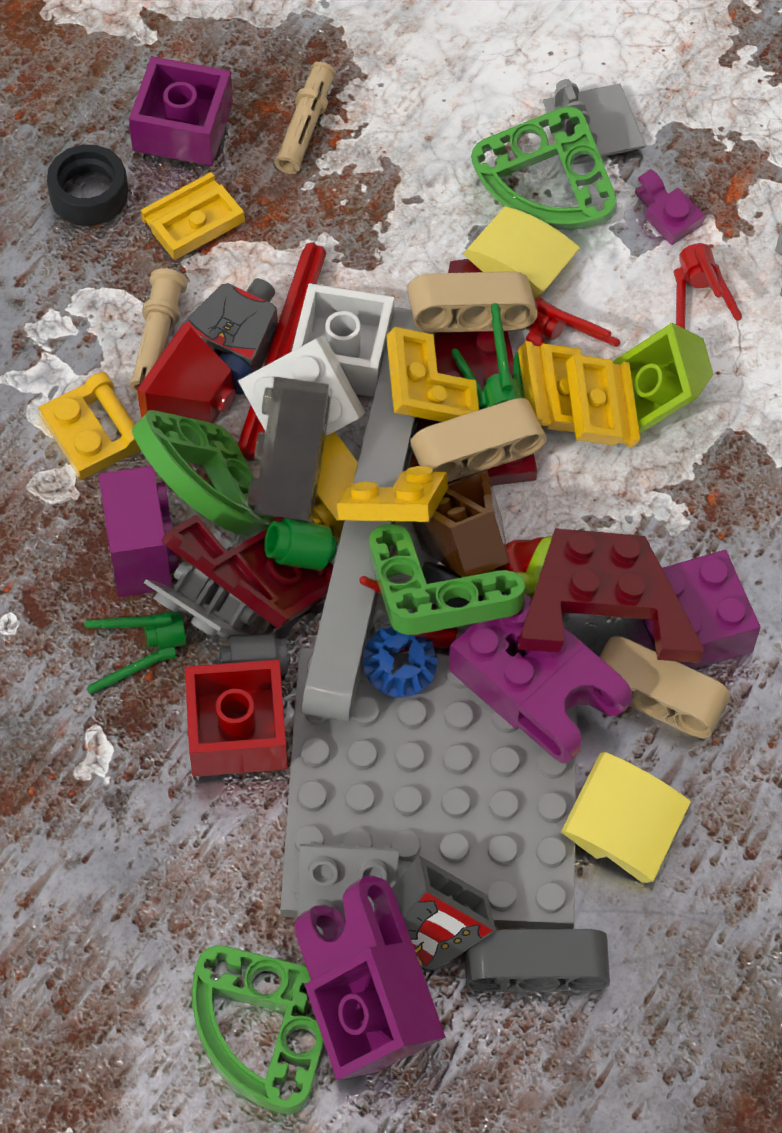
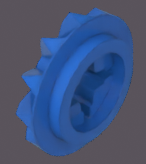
M393 627L380 628L368 640L363 652V669L366 677L376 689L392 697L404 698L419 694L430 685L436 673L438 658L433 649V641L427 640L424 636L401 634L394 630ZM405 647H408V661L413 666L404 664L401 669L397 670L395 675L392 674L394 658L389 653L398 654L401 649L404 650Z

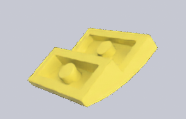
M504 206L466 249L463 255L482 272H520L526 275L530 282L533 297L536 299L547 289L580 247L544 221L520 210Z
M602 752L599 754L561 833L596 859L608 857L641 883L653 882L691 801L639 767L612 754Z

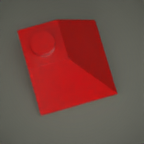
M182 324L137 388L141 418L149 410H155L214 423L221 412L226 413L230 409L236 394L235 389H233L232 370L191 327Z

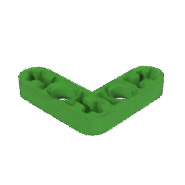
M385 524L374 529L369 536L370 559L389 621L393 629L401 634L417 635L506 618L518 614L525 605V583L522 577L515 572L501 570L426 584L407 529L396 524ZM392 545L397 550V556L390 557L387 546ZM396 574H406L412 577L410 581L400 584L388 580ZM482 595L483 601H479L478 596ZM457 597L464 598L470 602L460 608L450 607L445 604L449 599ZM433 604H436V610H432Z

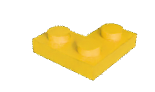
M394 327L386 335L394 413L444 422L479 410L476 380L437 372L434 334Z
M416 466L402 471L393 487H378L377 483L369 481L352 484L346 488L337 502L338 520L429 522L448 489L447 472H433L431 467Z

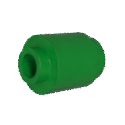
M286 518L281 522H272L265 537L266 556L275 559L276 563L281 565L321 571L327 563L333 561L337 550L336 538L332 536L331 529L327 525Z

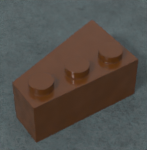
M487 469L449 483L448 489L430 521L413 522L421 550L461 577L496 571L495 568L509 563L502 516Z

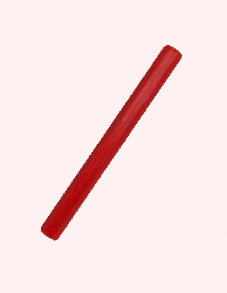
M310 242L302 250L264 366L292 352L308 284H317L327 254L323 246H317L315 243ZM250 406L238 446L244 458L249 461H255L262 452L267 433L254 409Z

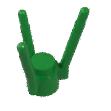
M497 303L491 305L499 373L490 376L486 380L484 391L460 351L456 348L451 351V355L463 377L476 380L479 410L512 399L524 398L518 353L514 355L513 379L509 373L500 308Z
M167 611L151 614V616L86 620L84 626L87 629L143 627L147 647H157L158 650L88 685L87 691L95 693L155 663L176 658L175 647L186 645L185 630L180 611Z

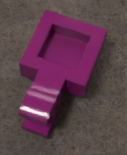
M652 169L638 177V181L642 186L635 190V194L643 203L649 206L646 209L644 218L671 245L703 225L705 214L679 188L668 194L662 179Z

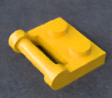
M106 372L92 375L84 385L38 407L42 421L80 480L141 451L132 433V427L135 423L114 393V383ZM100 401L121 433V438L113 442L110 440L89 408V404Z

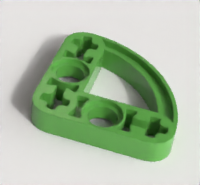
M566 106L487 137L478 142L472 150V164L481 183L492 198L503 208L506 206L520 210L544 221L555 229L564 230L586 228L604 223L611 219L616 212L617 199L586 118L575 107ZM565 119H570L572 124H577L574 127L575 134L567 136L565 131L552 135L555 143L549 145L544 127L549 126L552 134L563 128L562 121ZM529 133L538 135L541 138V145L538 150L533 153H524L519 150L518 143L522 136ZM510 141L511 149L517 159L511 161L508 153L496 158L497 165L490 168L487 163L480 164L486 160L485 153L492 150L495 155L507 152L504 143ZM559 154L579 206L561 208L532 202L514 192L500 178ZM583 154L591 156L595 160V165L591 172L585 175L573 172L571 165L577 156ZM600 177L603 178V181H597V180H598ZM594 182L600 197H609V199L604 201L605 209L597 211L594 206L587 207V205L592 203L587 185Z
M149 410L132 427L134 439L158 475L181 499L205 518L230 532L248 538L265 530L274 522L248 492L256 482V479L238 444L226 429L214 423L155 410ZM187 463L203 465L214 488Z
M216 945L209 947L201 953L197 960L192 986L195 1024L200 1042L208 1059L219 1075L234 1090L251 1102L280 1114L291 1115L300 1112L306 1107L311 1097L325 1047L315 1014L314 1019L305 1016L308 1005L307 995L303 993V991H306L304 984L311 981L307 967L228 946ZM219 961H225L229 972L242 975V966H248L244 978L245 987H238V976L228 973L222 974L220 980H213L211 970L208 967L215 968ZM272 971L280 977L281 985L274 993L262 994L253 987L254 978L261 972ZM214 995L285 1013L266 1079L247 1068L226 1044L214 1015ZM299 1029L308 1030L315 1036L316 1043L309 1052L296 1053L287 1045L289 1035ZM281 1060H285L286 1062H288L280 1064ZM290 1063L298 1066L295 1082L296 1088L301 1092L291 1093L289 1100H283L280 1098V1089L275 1087V1085H284L286 1083ZM310 1066L307 1071L302 1068V1067Z

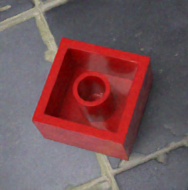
M280 660L185 667L189 754L193 777L288 769Z

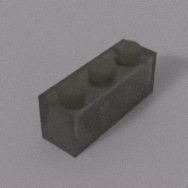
M274 376L273 388H265L262 414L268 415L266 433H258L255 447V459L262 460L259 478L252 477L248 493V505H255L254 514L258 517L278 520L287 518L313 523L333 391L329 384Z

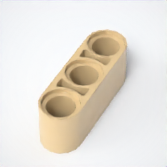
M520 272L423 274L415 277L407 287L414 324L423 332L493 331L491 305L493 303L499 305L503 331L524 329L534 323L537 318V308L529 279Z
M517 398L428 426L411 438L410 445L420 466L431 467L433 472H447V482L484 469H490L534 454L545 445L547 438L529 400Z
M610 637L599 656L630 685L632 692L630 707L697 738L704 739L712 735L731 698L728 689L715 679L676 661L657 660L655 651L623 637Z

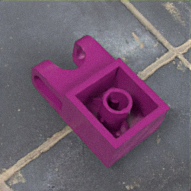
M525 594V605L518 614L475 623L450 645L449 671L516 730L520 728L560 763H568L580 753L582 737L580 730L568 717L566 711L577 705H590L609 717L617 716L632 703L631 688L621 675L564 626L565 642L561 652L518 649V640L532 601Z
M367 875L362 877L345 890L342 900L346 921L342 913L333 907L314 906L299 915L294 926L311 981L304 985L336 1080L379 1072L446 1038L395 894L386 880L376 876ZM368 896L371 898V900H372L373 903H374V908H375L374 911H373L372 905H371V903H370V901H369V899H368ZM317 926L322 929L324 937L318 931Z

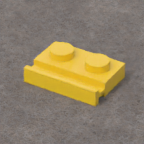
M212 172L140 210L142 221L144 224L147 223L152 234L174 261L245 222L244 211L222 184L219 185L215 181Z
M525 341L518 349L525 399L529 400L540 425L546 426V429L575 432L566 361L574 354L582 355L581 348L542 344L539 347L532 346V342Z
M578 354L572 355L566 361L576 440L613 446L617 443L626 444V447L632 448L640 441V433L629 362H623L619 365L613 364V361L610 359Z

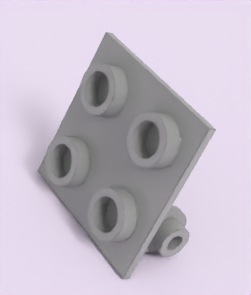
M564 79L556 84L554 97L543 99L547 113L566 106L579 109L586 118L601 157L645 148L644 140L620 83L579 92L578 86L575 83H572L569 79ZM565 119L562 121L563 128L555 132L565 131L567 136H572L575 134L574 127L577 124H572L570 119ZM583 154L577 156L572 163L590 160L593 158L589 155Z
M183 562L178 566L174 573V578L178 581L174 587L148 579L145 580L144 584L157 591L154 599L158 603L174 612L181 610L190 616H194L191 623L203 632L214 637L218 634L227 640L229 636L250 635L241 628L244 623L247 625L252 624L258 614L221 587L219 589L220 585L193 565Z
M312 841L311 844L300 843L297 917L314 906H329L339 910L346 921L342 900L345 890L351 884L367 875L386 880L392 888L398 878L399 849L390 848V846L386 845L384 848L360 847V844L346 846V843H341L340 846L320 845ZM368 896V899H369V901H370V903H371V905H372L373 911H374V910H375V908H374V903H373V901L371 900V898ZM317 926L318 931L321 934H324L322 929L319 926Z

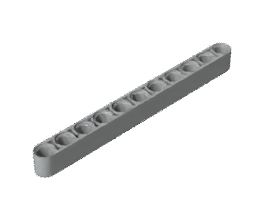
M395 308L390 331L394 327L423 332L415 326L411 309ZM424 332V333L434 334V341H435L436 332H434V333ZM387 344L353 484L369 481L377 483L378 487H393L402 471L407 470L412 449L410 441L415 435L418 417L394 413ZM344 520L305 684L302 714L350 722L363 667V652L369 640L379 596L378 592L361 585L359 579L361 576H366L377 581L370 559L369 536L377 527L385 524H395V521Z

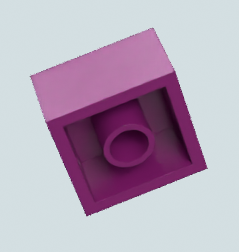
M151 56L129 117L133 151L212 166L233 105L231 71Z
M152 466L98 474L118 597L156 592L144 584L146 579L172 586L170 572L176 571L178 568L177 554L161 541L166 533L173 528L165 482L156 483Z
M727 550L662 568L704 649L699 663H678L695 670L753 653L761 626ZM643 619L656 649L652 620Z

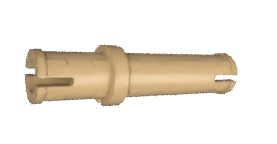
M314 62L311 65L305 86L296 95L295 104L297 106L287 128L278 156L274 160L275 166L284 173L296 174L297 171L299 172L319 115L326 111L328 105L326 97L331 83L336 76V71L325 62Z

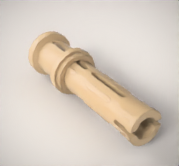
M160 268L151 272L149 282L152 290L149 300L144 302L142 314L146 323L133 376L129 383V388L137 393V388L166 349L170 328L179 321L181 311L178 308L181 294L187 289L188 280L182 273L176 270Z

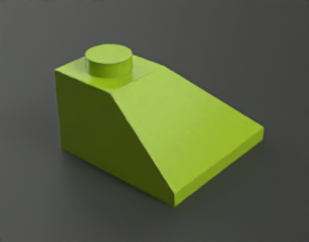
M670 323L613 360V364L621 365L623 362H629L640 434L697 399L714 375L704 338L674 323Z

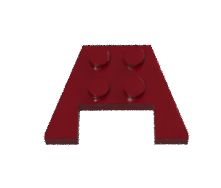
M282 467L257 480L248 492L273 521L281 522L286 518L303 521L302 517L306 511L299 499H292L286 487L290 480ZM195 515L170 529L161 540L168 548L278 629L326 599L333 571L332 562L327 563L321 571L276 563L275 559L268 558L265 553V537L268 528L227 551L199 517Z
M555 528L518 640V649L561 652L565 642L562 613L650 619L653 624L657 660L699 663L704 653L703 645L645 536Z

